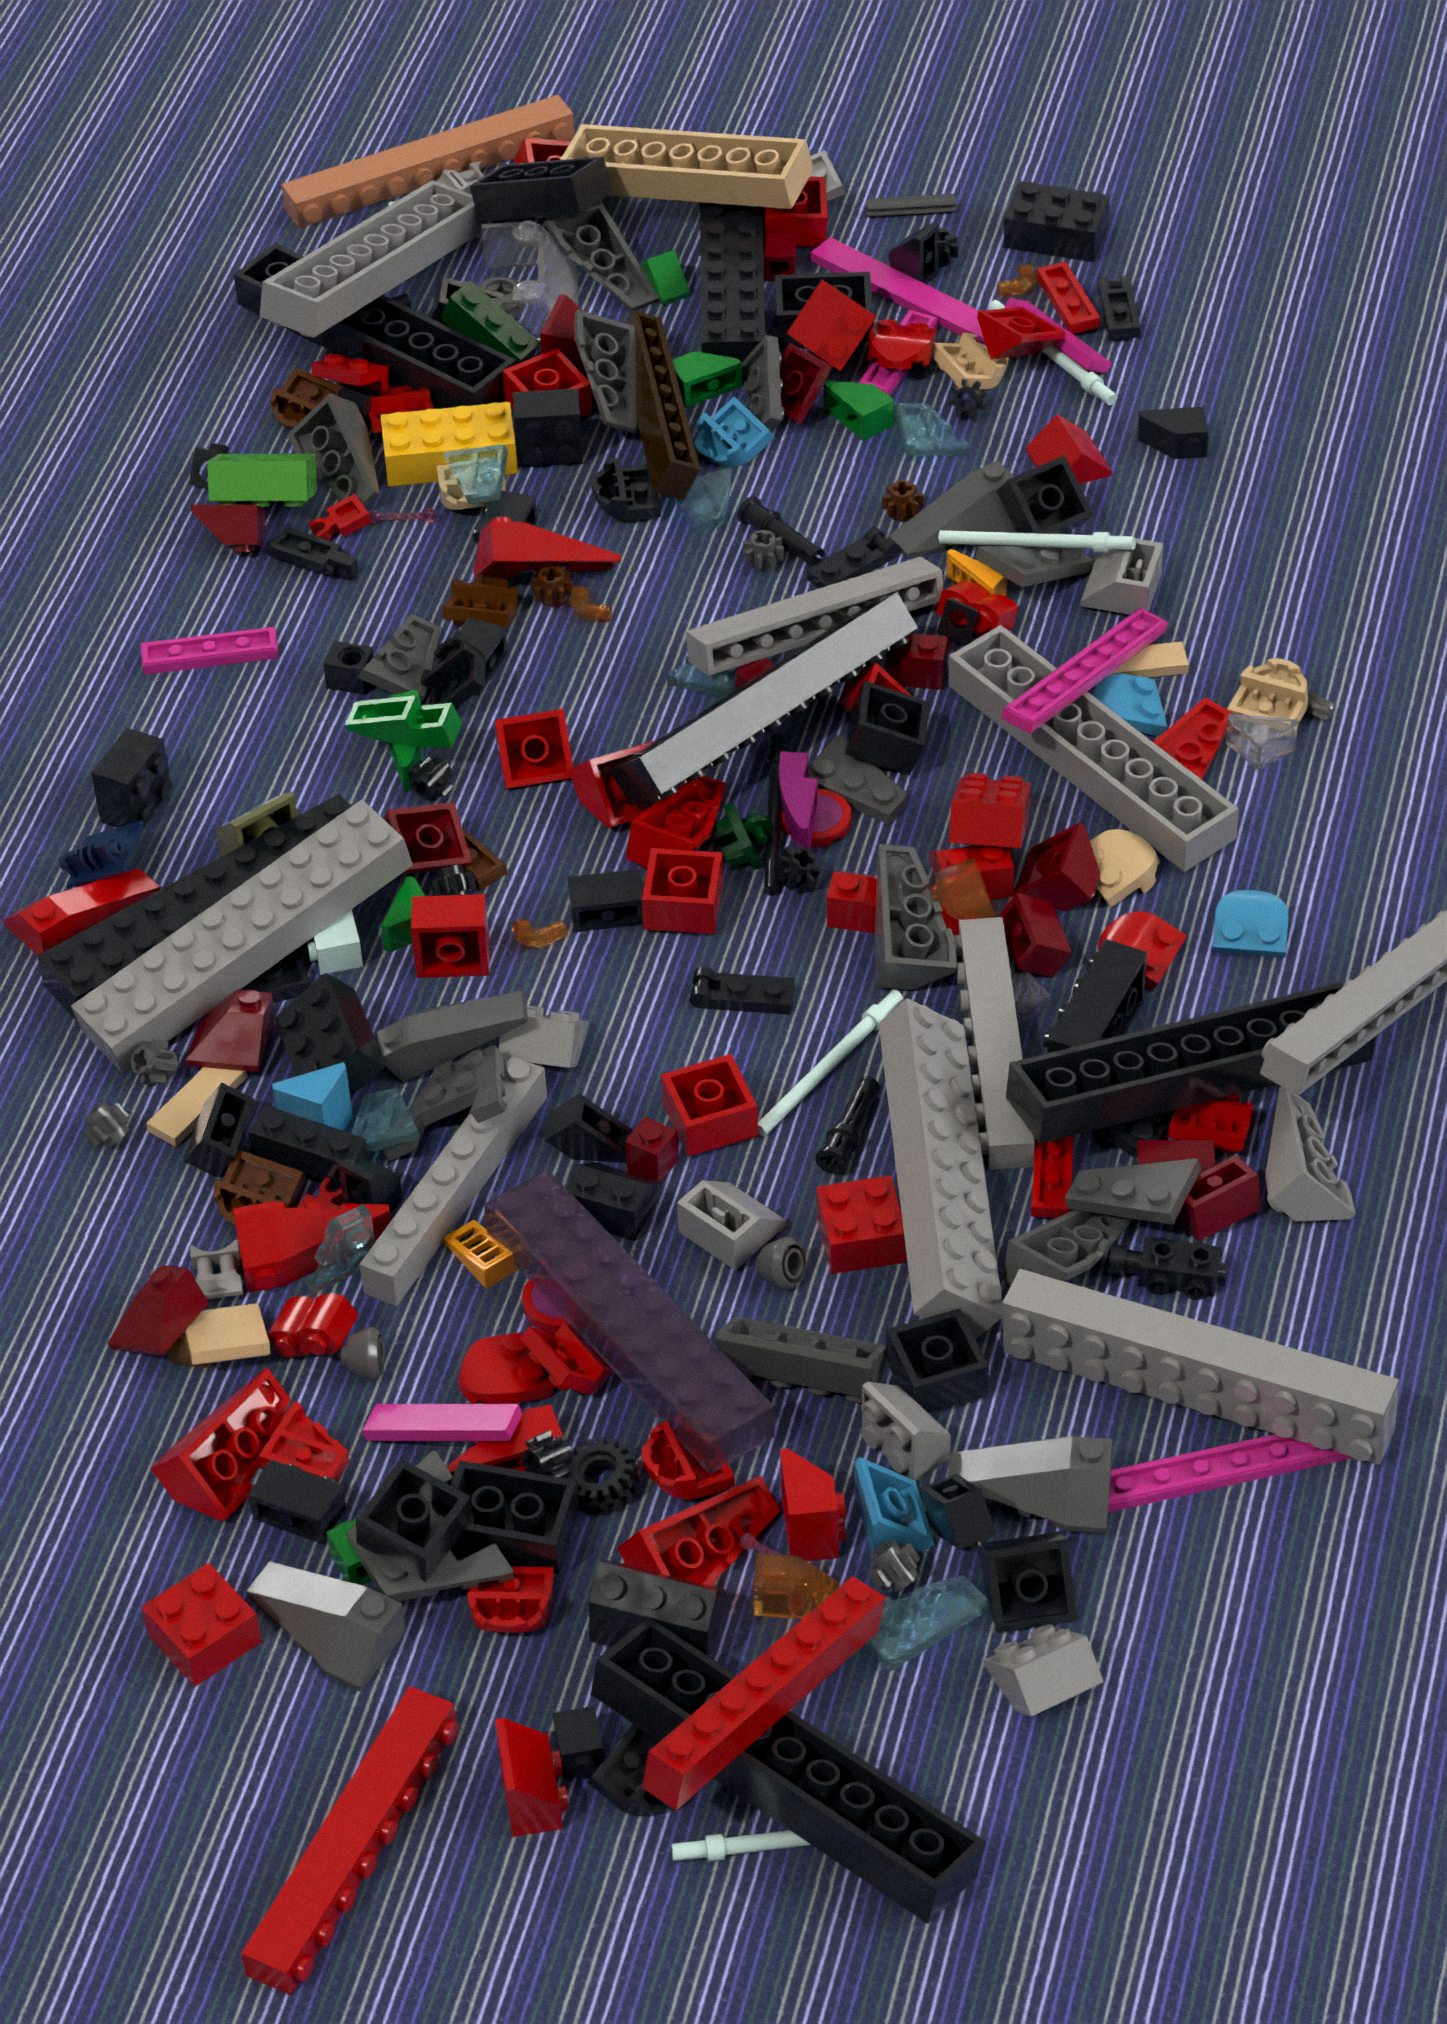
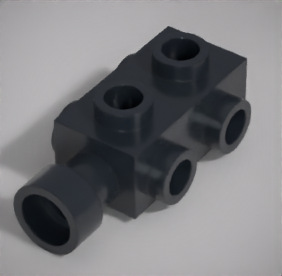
M1147 1236L1144 1237L1142 1252L1127 1250V1245L1112 1244L1108 1274L1124 1276V1273L1138 1274V1286H1145L1153 1294H1164L1168 1290L1184 1292L1190 1299L1202 1300L1207 1295L1215 1296L1217 1286H1225L1227 1264L1220 1263L1222 1247Z

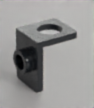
M210 443V448L195 447L189 483L208 488V481L203 480L199 473L201 465L218 454L236 453L229 452L230 446Z
M953 598L947 599L937 633L968 645L977 637L972 632L978 616V610ZM954 610L963 612L967 618L966 626L952 624L950 620L951 612Z

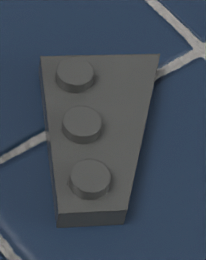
M766 335L742 362V375L746 376L747 382L743 385L745 394L752 397L749 406L750 412L772 432L777 425H780L784 417V408L781 406L783 381L780 378L779 369L782 355L778 347V337Z
M978 546L975 557L978 561L1021 587L1090 573L1094 560L1083 554L1080 548Z
M838 734L809 765L810 778L818 780V789L833 791L845 798L852 809L890 825L908 804V793L873 763L860 761L844 754L846 740Z

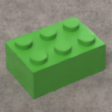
M218 454L207 461L209 501H218V505H238V502L251 501V505L265 507L271 506V502L284 501V506L296 507L303 506V502H308L317 493L316 454Z

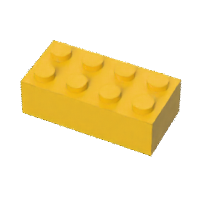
M510 402L426 409L402 413L395 412L381 415L388 487L438 482L437 465L502 459L504 475L518 474Z

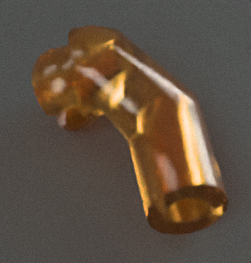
M574 586L572 588V596L569 597V601L578 616L597 621H610L612 614L611 606L593 603L589 599L590 590L588 587Z
M527 919L517 920L512 925L515 941L519 944L540 948L568 934L565 924L560 919L540 929L532 928L531 922Z

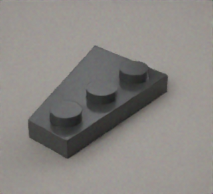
M410 614L388 642L381 647L374 658L362 669L357 678L392 694L417 689L420 702H422L427 687L420 684L421 676L424 669L430 671L432 669L434 652L437 648L441 627L414 614Z
M1197 1158L1081 1170L1073 1181L1065 1201L1068 1209L1174 1224L1201 1171V1166Z

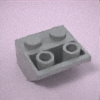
M1135 539L1136 545L1134 550L1110 549L1108 553H1103L1096 557L1081 599V606L1131 615L1139 608L1149 612L1162 574L1163 543Z
M526 1006L528 1022L500 1035L498 1050L502 1053L503 1059L509 1060L511 1056L530 1063L571 1068L578 1065L588 1032L589 1021L579 1019L580 1013L558 1010V1012H550V1015H543L544 1008Z
M702 1180L677 1202L679 1233L734 1270L742 1266L787 1225V1221L729 1182Z
M867 1382L862 1385L861 1433L863 1439L871 1448H877L887 1457L889 1464L897 1473H903L906 1477L917 1482L950 1459L951 1434L900 1386Z
M1052 1624L1036 1628L1030 1633L1031 1638L1019 1644L1017 1641H1012L998 1646L994 1649L995 1655L983 1660L986 1669L1015 1711L1028 1716H1034L1104 1682L1087 1636L1069 1631V1629L1054 1627Z

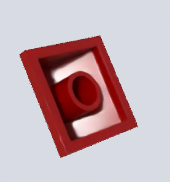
M1024 307L978 311L977 314L990 360L1035 355L1063 340L1066 335L1065 331Z
M1058 414L1026 447V453L1035 467L1065 455L1079 484L1112 476L1110 467L1088 433Z
M564 709L494 720L497 753L506 789L571 778L569 769L573 768Z

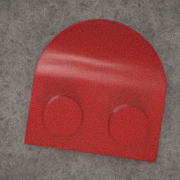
M889 319L879 320L878 323L874 322L868 336L867 359L868 361L878 359L879 366L891 369H910L912 363H920L925 367L931 363V350L933 343H936L937 329L929 328V325L925 323H911L910 326L897 325V321Z
M327 354L323 360L312 363V376L379 392L389 389L388 366L370 363L364 359L347 358L341 354Z
M398 386L389 388L384 392H379L378 397L369 396L371 397L370 411L368 413L369 424L373 433H379V435L383 436L382 414L434 409L431 403L430 390L423 387L420 390L412 391L411 386Z
M1137 911L1122 915L1111 922L1099 937L1097 949L1101 948L1105 939H1109L1146 951L1145 987L1153 991L1187 935L1152 913Z
M1239 1094L1176 1109L1169 1124L1167 1138L1177 1140H1214V1147L1218 1151L1226 1153L1242 1152L1249 1135L1253 1105L1251 1102H1246L1244 1105L1239 1101Z
M564 1322L555 1334L529 1326L520 1338L530 1349V1358L540 1366L545 1367L551 1374L549 1380L556 1387L566 1392L569 1389L585 1394L598 1392L610 1377L615 1366L614 1360L597 1342L587 1346V1342L579 1337L578 1329Z
M520 1332L482 1338L469 1348L462 1362L457 1382L462 1394L472 1404H476L478 1400L486 1404H517L519 1402L551 1398L555 1385L549 1380V1376L543 1367L530 1358V1349L520 1339L522 1336Z
M706 1419L676 1429H671L668 1421H665L651 1430L650 1438L645 1443V1446H642V1462L647 1473L664 1492L675 1498L695 1500L735 1487V1476Z
M510 1566L513 1570V1580L504 1583H498V1580L478 1583V1587L471 1588L468 1591L470 1618L477 1628L489 1632H530L545 1626L552 1613L554 1567Z

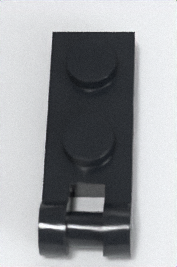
M1120 276L1119 280H1108V277L1097 278V291L1101 301L1108 340L1139 338L1140 323L1130 276Z
M872 527L867 530L863 538L807 569V580L819 589L870 573L893 560L898 555L900 546L892 539H885L884 533L877 527Z
M699 967L694 970L692 983L695 987L690 991L689 1002L696 1008L791 1015L795 978L716 973L708 967Z

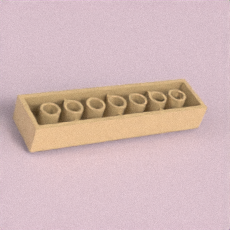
M581 124L560 159L604 156L613 191L609 196L792 209L813 171L806 139Z

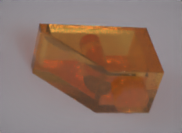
M975 858L934 873L935 885L930 886L935 902L939 901L940 906L944 905L949 916L959 920L998 917Z
M757 1553L753 1581L754 1616L803 1619L839 1588V1582L799 1556Z

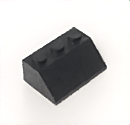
M611 1560L598 1561L589 1599V1641L612 1647L645 1619L650 1617L712 1658L728 1590Z

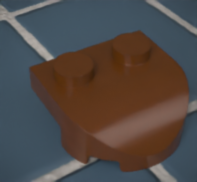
M295 367L283 388L280 390L274 387L271 393L270 403L274 417L281 426L292 430L329 393L338 396V390L344 387L320 377L312 376L311 373Z
M476 576L474 583H464L458 579L452 583L451 597L443 606V619L453 620L454 624L461 626L464 625L467 618L509 627L517 616L518 586H511L509 588L506 579L497 577Z
M237 1150L223 1180L216 1179L213 1192L214 1199L217 1202L221 1216L228 1223L235 1226L234 1208L266 1202H284L285 1208H294L307 1176L302 1171Z

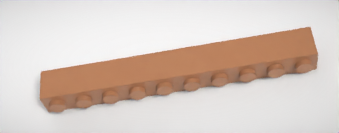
M555 95L282 183L284 209L299 229L415 191L431 180L437 181L441 177L443 170H456L457 173L467 171L470 168V163L481 161V169L515 158L524 138L561 141L573 139L575 136L574 114L560 96Z

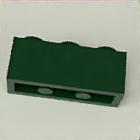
M471 280L450 296L441 316V319L452 329L515 359L516 364L534 358L541 344Z

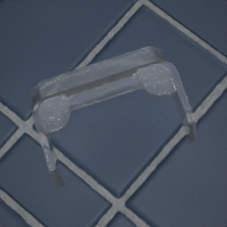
M533 221L481 224L485 268L538 265V280H525L517 284L513 289V298H493L492 300L537 340H541L540 332L560 294L567 295L579 306L578 264L560 249L554 237L546 229Z

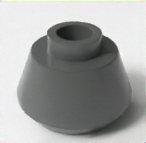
M783 1237L762 1248L757 1256L756 1265L761 1277L765 1281L782 1290H790L802 1280L805 1274L806 1255L802 1246L794 1238Z
M368 1327L349 1335L348 1342L341 1345L342 1366H348L351 1374L371 1381L376 1380L383 1374L385 1353L382 1333L374 1327Z

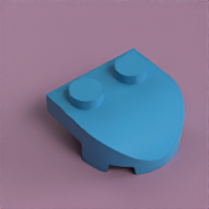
M733 397L712 418L706 412L700 417L696 424L698 433L694 444L698 451L709 461L721 466L737 467L751 461L775 436L739 400Z
M1116 673L1104 678L1094 689L1092 696L1140 733L1160 736L1167 729L1155 679Z
M1238 890L1226 894L1219 901L1215 912L1212 952L1285 958L1288 930V910L1285 903L1276 895L1264 891Z

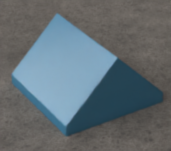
M344 1062L272 1084L275 1107L278 1110L342 1131L345 1130L353 1118L347 1071Z
M861 1457L854 1461L855 1498L871 1553L881 1544L892 1539L898 1544L901 1542L904 1545L910 1543L916 1552L933 1547L935 1545L916 1481Z

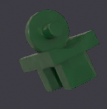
M732 801L723 806L727 816L715 822L712 829L721 846L736 838L738 839L721 848L731 869L749 861L754 870L764 864L754 842L765 844L768 841V836L773 832L774 828L772 821L768 816L757 815L756 813L749 814L748 820L744 821L743 818H740Z

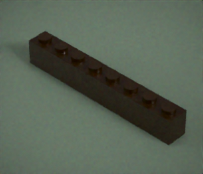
M632 310L625 324L636 326V419L654 492L659 493L663 497L685 500L700 471V466L662 319Z

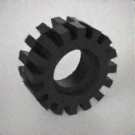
M598 1437V1444L594 1445L591 1439L585 1440L586 1448L584 1449L579 1444L573 1448L575 1456H573L572 1462L566 1465L570 1472L562 1477L577 1480L579 1510L584 1512L587 1508L589 1514L596 1515L597 1509L601 1508L602 1514L606 1515L610 1514L608 1507L614 1506L616 1511L622 1509V1500L629 1504L633 1499L631 1492H637L639 1477L628 1448L624 1444L619 1446L618 1440L613 1438L607 1444L605 1437ZM606 1468L615 1470L614 1475L605 1482L598 1484L586 1482L587 1477L596 1470Z

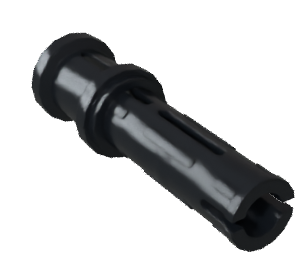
M750 496L740 505L737 512L738 521L743 524H750L757 531L768 530L774 533L776 538L781 537L782 546L806 562L810 567L822 561L816 554L824 557L825 551L785 524L780 513L775 510H768L761 505L759 498Z
M868 1076L858 1079L857 1086L845 1106L839 1122L828 1129L826 1133L827 1142L815 1155V1161L823 1171L834 1175H839L846 1171L849 1165L848 1157L859 1145L858 1132L880 1090V1085L875 1079ZM833 1156L836 1157V1160H835L834 1163L831 1162Z

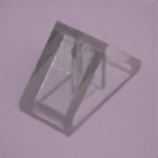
M1228 714L1226 744L1259 771L1296 750L1298 720Z

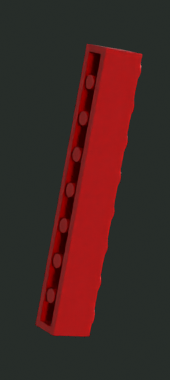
M852 1576L649 1751L642 1788L673 1809L677 1810L878 1633L886 1597Z
M412 1686L408 1687L243 1949L241 1955L247 1977L289 1995H292L299 1982H305L308 1979L318 1951L321 1947L325 1948L328 1946L333 1938L337 1920L342 1912L347 1913L353 1906L358 1886L363 1878L368 1879L372 1875L377 1864V1856L384 1844L389 1845L393 1841L397 1833L398 1822L403 1813L411 1811L418 1798L419 1788L424 1779H430L435 1773L439 1762V1755L445 1745L450 1746L454 1742L459 1729V1723L456 1722L454 1703Z

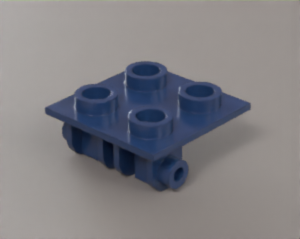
M141 820L86 836L80 850L64 852L63 856L59 858V866L70 874L66 886L70 888L81 884H89L95 880L117 876L125 872L144 822Z

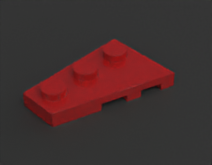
M1205 697L1154 740L1153 743L1203 780L1232 724L1233 713Z

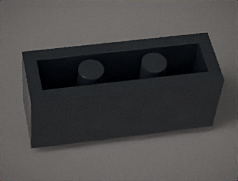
M265 1106L248 1131L252 1155L302 1171L307 1176L306 1179L320 1184L327 1177L331 1179L332 1188L338 1190L341 1187L338 1164L342 1160H369L366 1138L269 1106Z

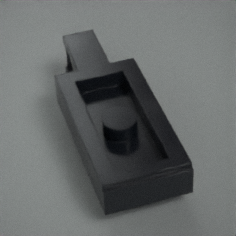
M286 527L268 547L269 556L324 575L333 576L336 574L341 579L352 581L359 574L357 558L348 555L347 552L342 550L341 544Z

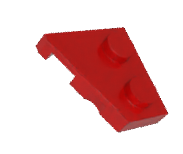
M294 1401L261 1451L259 1462L260 1466L265 1468L271 1459L283 1464H294L308 1473L320 1477L327 1476L337 1481L349 1463V1453L338 1440L329 1437L328 1431L319 1422L314 1424L304 1414V1407Z

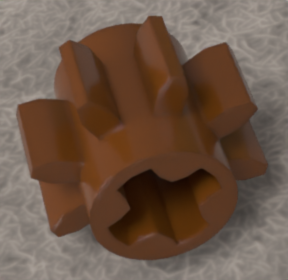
M901 480L894 482L891 486L886 487V494L882 495V509L888 510L889 518L892 517L899 522L910 520L919 513V508L923 507V493H917V485H913L909 481Z
M546 566L539 570V578L531 579L535 601H541L547 607L561 606L566 603V595L574 594L573 581H570V572H564L558 566Z

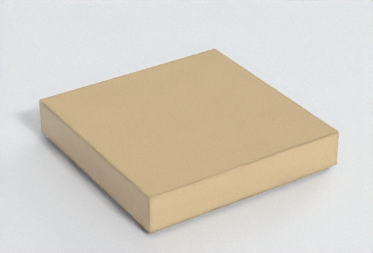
M258 1303L203 1310L184 1331L192 1365L267 1356L270 1354V1342Z

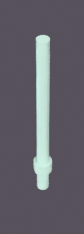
M994 300L990 303L989 310L1004 309V305L998 300ZM1054 345L1042 350L1045 355L1081 383V387L1090 395H1097L1108 405H1113L1116 402L1117 395L1104 385L1103 379L1097 374L1086 371Z
M940 530L939 532L940 544L1092 549L1093 552L1108 553L1109 549L1134 550L1136 540L1133 536H1110L1109 532H1094L1093 535Z
M892 990L878 1005L873 1004L862 1014V1020L758 1122V1134L766 1136L872 1030H879V1022L903 1001L902 994L897 990Z
M788 1830L723 1838V1834L706 1835L705 1840L671 1844L673 1861L707 1857L709 1862L725 1860V1855L810 1846L811 1844Z

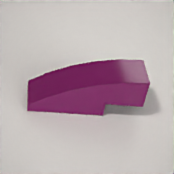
M780 751L779 779L784 820L797 847L803 846L810 850L819 806L818 780L810 778L808 753Z

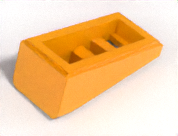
M950 549L947 552V578L953 583L972 581L984 587L990 594L1006 596V577L982 562Z
M475 1220L443 1237V1243L485 1289L518 1271L515 1253ZM472 1232L475 1234L462 1243L458 1241ZM478 1241H481V1243H479L478 1245L474 1246L471 1249H468L469 1246L473 1245ZM486 1248H488L487 1251H485L484 1253L480 1254L479 1256H476V1254H478V1253H480L481 1251H483V1250H485ZM492 1256H495V1258L491 1259L490 1261L486 1263L484 1262Z

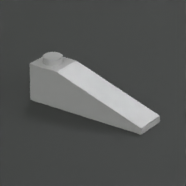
M1282 1086L1278 1092L1265 1174L1269 1204L1278 1213L1284 1212L1295 1221L1351 1219L1356 1215L1351 1191L1347 1183L1343 1180L1338 1182L1333 1169L1338 1166L1335 1157L1329 1154L1325 1146L1320 1142L1325 1138V1135L1311 1105L1302 1097Z

